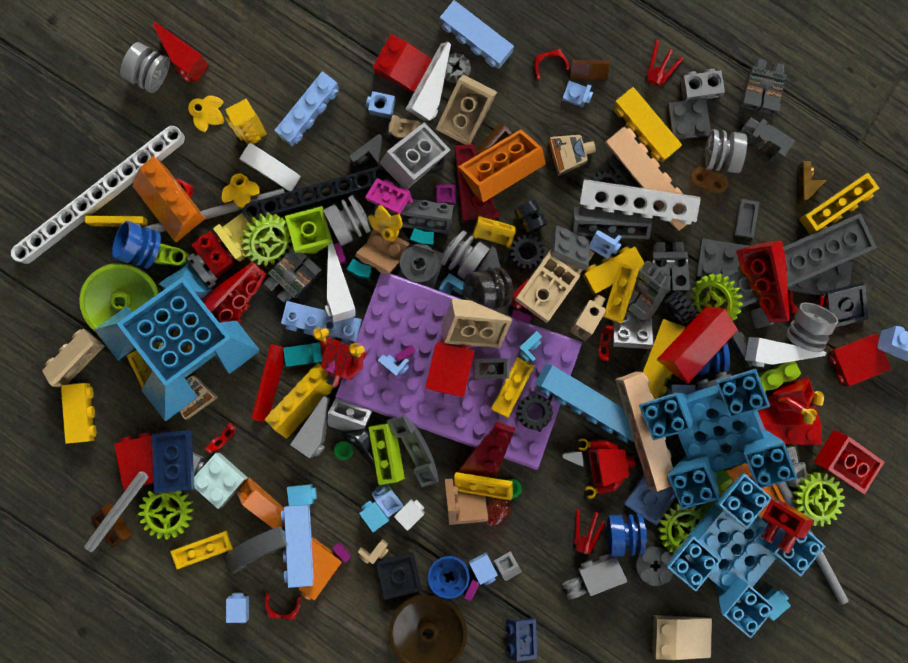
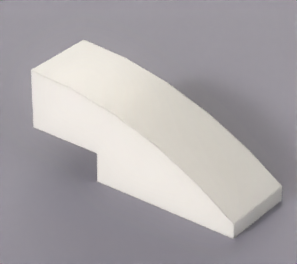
M252 143L248 144L239 158L243 163L287 191H293L301 178L296 172Z

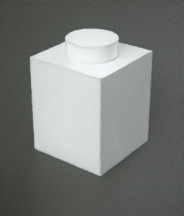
M411 499L394 517L408 531L424 515V506L418 500L413 501Z

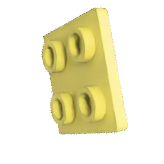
M248 211V216L253 217L252 214ZM243 213L222 227L218 224L213 228L239 262L247 257L243 253L245 250L240 246L244 243L240 240V237L246 236L242 230L249 229L246 223L253 224L246 220ZM254 244L255 250L260 248L258 244Z

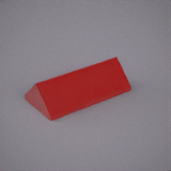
M706 306L657 358V361L685 383L689 384L738 329L725 309Z

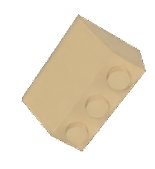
M78 330L72 336L73 340L69 344H64L59 349V354L46 362V367L42 372L52 387L67 385L105 346L89 330Z

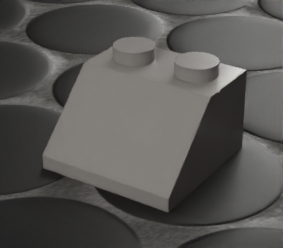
M605 554L599 557L600 560L593 563L592 560L581 564L582 567L578 568L584 587L590 596L627 582L615 556L611 557L609 554Z

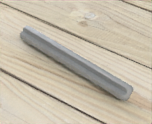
M140 471L85 544L84 548L93 552L148 479V475L145 472Z

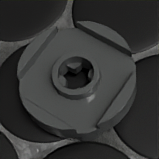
M416 244L407 248L402 253L400 267L403 275L408 280L416 283L428 282L435 276L438 270V258L429 246ZM419 258L423 259L424 267L417 269L414 261H418Z
M193 253L187 257L188 261L191 259L194 261L192 266L205 283L207 281L210 282L208 287L212 288L216 285L217 277L210 269L207 271L204 268L205 262L200 255H194Z
M725 371L715 375V380L708 381V378L697 382L698 386L695 387V391L717 385V380L732 375H727Z
M659 546L647 547L645 554L638 555L636 558L635 568L637 574L644 582L652 586L668 583L674 574L666 567L672 555ZM654 561H657L660 565L657 571L650 568V564H654Z

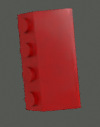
M776 405L758 410L764 428L784 441L785 444L822 445V425L816 406L805 408L816 411L817 416L813 424L805 423V415H799L793 410L779 412Z

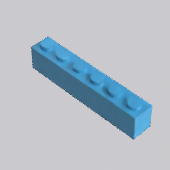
M545 364L534 384L540 388L539 391L547 396L553 395L556 397V402L564 406L568 404L571 406L570 410L578 415L583 413L587 416L586 420L593 424L598 422L603 425L602 429L610 434L612 432L618 434L617 438L625 443L628 441L634 442L624 408L557 367Z

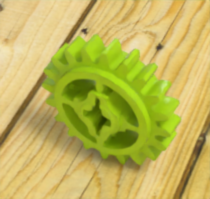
M267 213L266 218L259 214V220L253 217V224L246 223L249 229L242 230L246 236L240 237V240L244 242L240 246L245 250L243 253L251 262L255 261L257 265H260L262 262L267 266L268 261H270V263L275 265V259L277 258L281 261V255H287L285 250L291 249L288 243L292 242L291 237H289V229L286 220L282 217L280 218L277 214H274L272 217L270 213ZM272 227L278 228L280 236L274 234ZM254 244H258L262 252L256 251Z
M710 274L708 277H702L700 281L696 282L697 286L692 288V291L696 294L690 296V298L695 299V302L691 304L697 307L695 309L697 312L701 313L706 306L725 309L728 303L726 312L733 321L737 319L736 315L741 313V310L737 307L743 305L742 302L738 301L743 296L736 293L740 288H733L735 281L728 283V276L722 278L721 274Z
M814 472L813 475L806 474L807 479H800L802 485H795L799 491L792 493L797 496L796 499L792 500V502L798 504L794 508L815 520L812 524L813 526L823 527L824 523L830 525V519L837 520L835 513H842L838 508L844 507V504L840 503V500L845 498V496L840 495L843 488H837L840 482L834 481V477L828 476L826 473Z
M149 491L150 498H142L146 504L139 505L140 508L144 509L143 512L138 513V515L144 516L140 523H147L144 530L151 528L150 535L152 536L157 532L158 539L163 534L165 539H169L170 533L174 538L178 536L177 531L181 534L184 533L183 526L189 527L190 524L187 520L193 519L188 513L194 511V509L188 508V505L193 503L192 501L186 502L188 494L181 496L182 491L165 493ZM162 497L159 507L152 509L156 500ZM170 497L176 500L180 507L174 506ZM165 509L168 511H174L168 515L165 513H159L160 511H163ZM181 515L177 524L171 527L174 516ZM153 517L158 518L163 524V527L157 524Z
M675 503V509L668 507L669 514L662 513L665 520H659L663 526L658 527L657 530L663 533L658 537L664 540L662 545L668 546V551L675 552L680 546V542L684 541L695 527V521L698 524L706 513L701 512V507L697 506L695 508V506L681 509L680 505ZM689 514L688 518L685 517L684 519H681V520H678V519H677L678 517H680V516H682V515ZM672 525L674 527V538L671 534ZM680 525L683 527L685 526L689 533H687L686 531L684 532V530H682L683 528H681Z

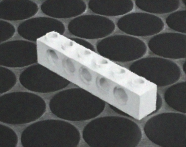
M584 179L580 204H583V208L595 209L596 206L602 207L603 211L614 212L615 209L621 210L622 214L625 215L641 213V217L653 218L654 215L660 216V220L672 221L673 218L680 219V223L691 224L692 221H697L700 197ZM597 192H604L607 198L604 201H598L595 197ZM617 195H624L626 201L623 204H617L614 200ZM636 198H643L645 204L642 207H636L634 205ZM655 201H663V209L655 210L653 208ZM677 203L684 206L683 211L680 213H675L672 210L673 206Z

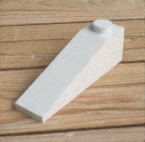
M449 42L440 44L406 107L407 111L423 121L434 119L438 112L437 107L440 103L451 46Z
M331 243L328 245L327 305L325 306L327 317L331 316L332 321L337 322L354 317L355 306L334 245Z
M749 337L745 360L751 361L753 366L764 367V364H778L825 356L826 352H811L791 344Z

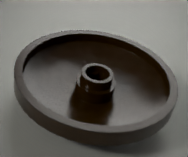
M419 594L404 601L393 614L389 627V642L393 653L401 663H455L462 655L466 646L467 624L461 610L451 600L439 597L437 594Z

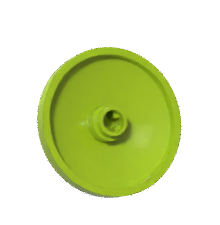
M112 263L98 268L87 278L80 293V309L85 321L94 330L125 307L134 312L159 294L152 278L142 269L126 263Z

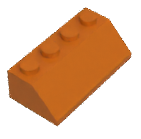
M520 129L458 167L472 192L482 202H485L546 165L542 147Z
M153 156L139 168L132 186L175 242H178L206 219L159 159Z

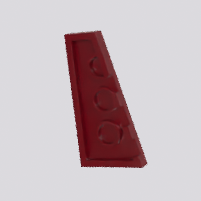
M474 144L455 145L454 154L462 222L477 221L478 216L487 219H499L500 215L496 210L493 197L482 202L472 192L458 166L477 156Z
M496 421L457 472L496 479L515 428Z

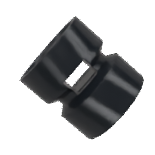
M536 199L514 210L518 221L523 222L521 226L526 235L548 224L544 215L539 213L540 207Z

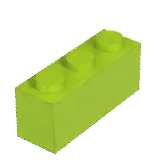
M388 423L369 427L378 485L396 483L405 479L398 438H395Z

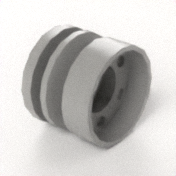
M136 42L129 48L123 58L120 76L122 79L132 84L138 83L140 88H145L146 91L154 93L166 78L170 59L168 56L161 55L158 51L152 52L150 47Z
M712 129L705 145V168L711 170L714 166V169L719 171L724 163L726 172L740 173L746 156V134L732 132L727 140L726 131L722 130L719 134L718 130Z
M353 195L348 197L352 204L351 206L347 207L345 201L342 200L343 210L339 211L335 204L323 210L341 246L353 241L351 235L353 230L361 237L362 234L359 230L361 226H363L366 233L371 232L369 220Z
M463 230L450 242L440 263L445 266L451 260L449 270H452L456 265L460 266L457 275L468 282L487 256L490 248L481 242L474 247L470 246L474 237L470 236L466 242L463 241L467 235V232Z
M801 303L794 315L795 320L790 323V327L786 331V336L792 343L802 349L811 352H822L829 341V335L833 333L838 324V318L832 312L819 305Z

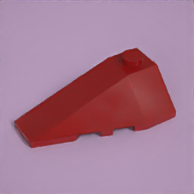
M782 240L764 242L736 250L740 270L743 275L746 274L751 283L749 286L752 291L756 292L760 300L759 304L769 322L789 321L786 257Z
M252 262L205 295L201 301L219 323L237 321L240 324V317L244 310L247 311L252 295L256 294L266 274Z

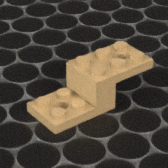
M550 249L515 300L547 323L579 279L582 269L551 256ZM589 249V260H590V259L592 258V256L594 255V252H592V251ZM538 291H544L547 294V299L541 300L538 297Z

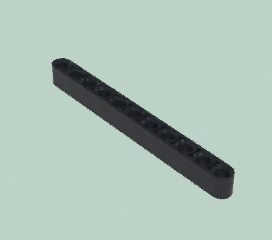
M445 157L441 159L440 164L434 165L425 175L442 170ZM378 166L247 203L243 207L242 213L246 220L253 223V217L248 216V211L251 209L257 210L254 218L259 220V214H262L265 218L267 213H270L272 217L274 214L282 216L364 193L371 189L379 173L386 174L385 179L393 184L398 182L383 166ZM361 178H366L368 183L361 186L358 184V181ZM347 183L350 187L348 190L342 191L339 189L340 185ZM325 188L331 190L328 196H323L321 192ZM307 193L313 195L310 201H304L303 196ZM287 199H293L294 204L292 206H285L284 203ZM269 204L276 205L272 212L266 211V207Z

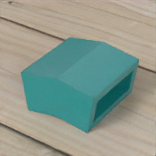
M414 228L410 242L433 247L434 232H423Z
M353 259L347 270L358 278L371 280L373 268Z

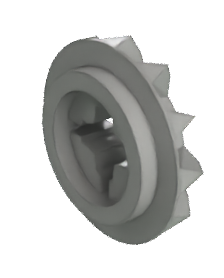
M456 52L449 55L444 78L451 83H457L463 75L468 77L471 71L469 59L463 54H457ZM459 61V68L461 70H456L452 74L453 67L451 65H456Z

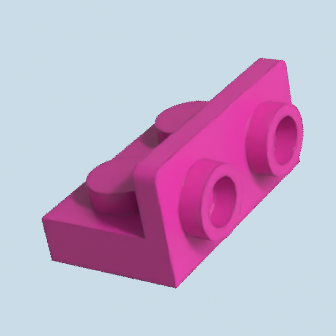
M378 178L365 197L367 201L378 206L382 205L386 210L395 214H401L406 204H412L413 202L409 190L404 187H395L389 180L384 179L382 181Z

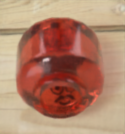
M493 498L486 505L488 521L485 522L490 526H502L511 516V505L505 499Z

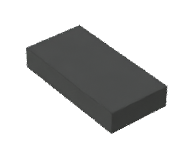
M747 199L739 200L734 237L754 239L760 202Z

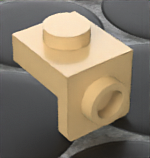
M393 115L389 123L388 133L396 139H403L419 127L421 123L416 120L401 119Z
M382 539L371 554L361 547L358 551L360 554L359 558L367 564L369 562L373 564L378 557L382 559L388 552L386 548L388 543Z

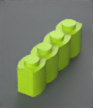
M791 361L779 363L771 370L760 372L758 376L766 392V390L780 387L783 382L795 380L800 376L801 372L796 362Z

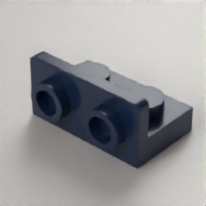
M507 619L505 626L507 657L515 661L537 659L536 619Z

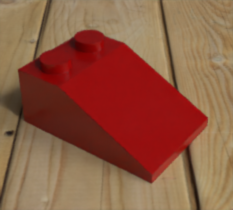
M154 22L153 26L172 63L176 67L175 71L185 81L189 82L191 80L196 84L209 67L203 56L161 25Z
M390 34L373 65V70L380 77L414 94L432 59L408 42Z
M836 430L832 431L814 460V463L863 494L867 492L885 463L855 440Z

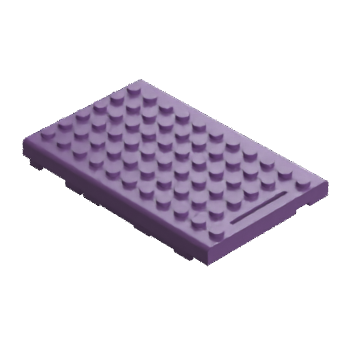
M380 273L356 342L359 343L358 347L363 346L365 348L364 352L367 353L363 361V369L352 380L342 378L336 398L390 418L405 415L418 428L474 448L481 443L496 421L514 427L515 431L504 458L538 470L560 404L555 401L556 397L552 395L550 401L553 407L552 420L546 427L540 429V432L528 429L519 422L517 407L519 402L529 395L538 394L548 399L549 396L539 391L540 388L534 385L545 364H549L571 376L582 342L508 316L512 319V322L500 348L471 346L474 355L464 398L425 389L436 342L440 343V340H444L441 325L451 299L460 298L393 274ZM537 331L542 336L539 339L541 344L534 350L531 348L528 350L536 359L533 362L530 360L526 361L535 367L509 418H506L491 410L506 379H475V359L508 358L510 359L511 370L517 357L523 359L519 354L521 352L519 347ZM452 344V345H451V346L459 347L458 344ZM411 345L416 350L415 354L407 358L409 360L407 364L409 368L403 375L398 374L395 376L378 361L382 355L386 357L391 355L398 361L395 355ZM398 361L396 366H399L402 362ZM537 404L529 406L527 410L528 417L532 420L539 419L542 416V408Z

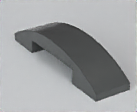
M405 415L388 420L387 423L395 438L400 437L416 466L413 472L421 487L438 483L437 469L432 454L417 427Z
M282 527L264 532L229 551L225 558L230 574L246 568L247 564L268 553H274L287 546Z

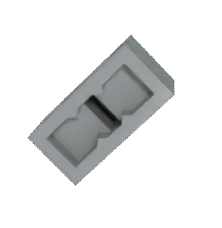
M708 69L704 73L698 74L696 71L686 73L680 80L683 101L720 98L725 93L722 70ZM707 80L714 81L715 87L709 86ZM689 83H695L697 89H691Z

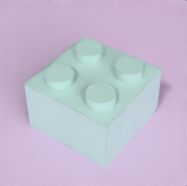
M215 453L194 477V485L197 491L219 509L227 503L248 477L221 453Z

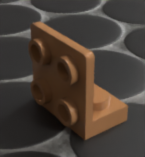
M373 229L367 243L357 251L355 256L363 263L372 265L379 272L389 275L400 263L401 255L410 243L399 237L394 241H387L382 237L381 233Z
M445 479L449 525L488 521L485 496L459 492L457 486H453V479Z

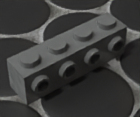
M413 199L412 204L407 203L400 214L402 227L449 234L454 205ZM375 204L374 215H375L376 209L379 207V206L376 205V204ZM387 210V212H388L391 216L395 214V213H393V212Z
M573 208L572 232L579 236L594 237L595 233L599 230L612 238H616L618 235L622 236L621 238H650L652 220L651 218L641 217V213L625 215L622 214L621 210L615 209L614 212L603 211V208Z

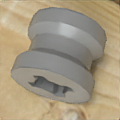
M580 577L563 583L564 589L568 592V599H574L586 593L585 588L581 586L582 580Z

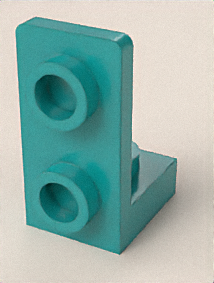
M319 343L284 348L285 364L287 367L322 362Z

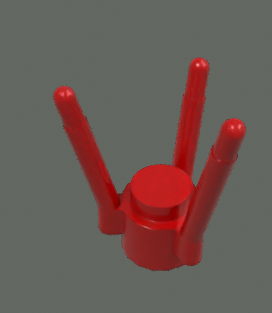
M656 40L646 76H648L647 81L660 87L661 84H665L667 78L679 66L683 58L680 57L665 74L663 69L673 52L670 49L661 66L653 69L659 46V40Z
M576 510L574 544H577L575 550L590 554L591 550L594 549L596 541L605 525V521H602L594 538H591L598 517L597 512L594 514L587 536L581 535V538H579L580 510Z

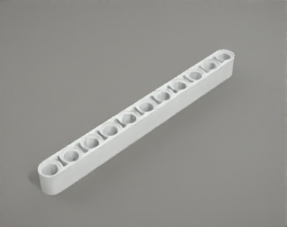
M169 126L16 244L11 250L12 258L24 264L31 263L85 221V216H91L134 182L139 168L143 165L140 162L142 157L148 156L149 160L155 156L162 161L184 143V134L176 126ZM173 133H178L177 139L170 140ZM163 144V149L160 152H156L157 145ZM132 167V173L126 176V170ZM117 179V185L111 187L112 180ZM102 191V197L96 199V193ZM87 203V208L81 211V205ZM71 214V221L66 223L65 219L67 215ZM56 226L55 234L51 235V228ZM41 238V244L36 247L35 241ZM25 250L26 255L24 258L21 259L20 253L21 251Z

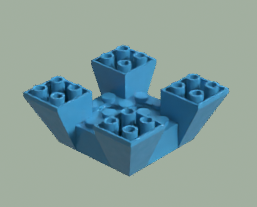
M191 262L159 283L163 291L134 312L125 307L94 329L117 360H120L136 349L153 372L141 391L165 422L197 399V396L185 380V377L215 356L228 374H230L260 352L259 348L237 321L219 323L201 301L212 289L208 287L207 282L205 283ZM161 315L168 316V319L166 321H158V318ZM194 318L197 321L194 325H187V320ZM173 330L180 331L177 337H171L170 333ZM157 342L164 343L161 349H155L154 344ZM186 345L192 346V350L188 353L182 352V348Z
M756 369L717 380V385L689 394L674 393L639 404L653 441L674 434L679 436L686 455L672 468L667 476L681 509L719 500L716 471L748 463L754 481L760 488L797 479L784 441L767 431L759 416L758 410L768 408L770 404ZM710 408H713V409H715V410H717V411L712 412V411H710L709 409H710ZM740 420L742 421V423H736L734 421Z
M742 473L721 494L719 500H716L684 539L666 567L695 592L707 578L716 585L722 615L749 638H752L776 608L753 588L756 582L775 559L801 577L826 546L811 532H808L805 538H797L790 553H786L778 548L786 533L781 528H779L773 543L761 538L767 523L758 515L772 497L745 473Z

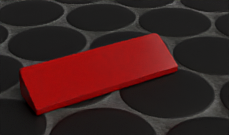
M271 344L269 347L251 416L253 420L267 422L265 418L272 410L285 360V347Z

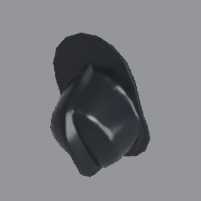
M365 427L349 432L342 431L344 438L358 450L369 464L374 466L375 462L370 455L372 445L369 429Z

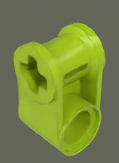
M160 244L158 254L153 263L183 267L190 262L187 259L189 254L180 248ZM180 253H182V254H183V259H182V261H181V262H177V261H176L177 255L180 254Z

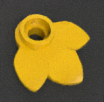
M207 96L203 100L196 98L189 103L188 110L193 116L194 125L197 129L206 132L209 124L220 125L224 123L223 115L218 110L222 106L223 100L215 96ZM195 105H200L202 110L196 111Z
M235 174L232 176L230 184L222 191V201L227 203L234 200L235 204L243 209L245 204L250 203L251 196L259 195V187L255 182L249 181L245 175Z
M380 205L376 209L375 215L368 216L369 223L375 231L381 233L385 240L394 241L397 239L399 229L402 227L400 214L391 216Z

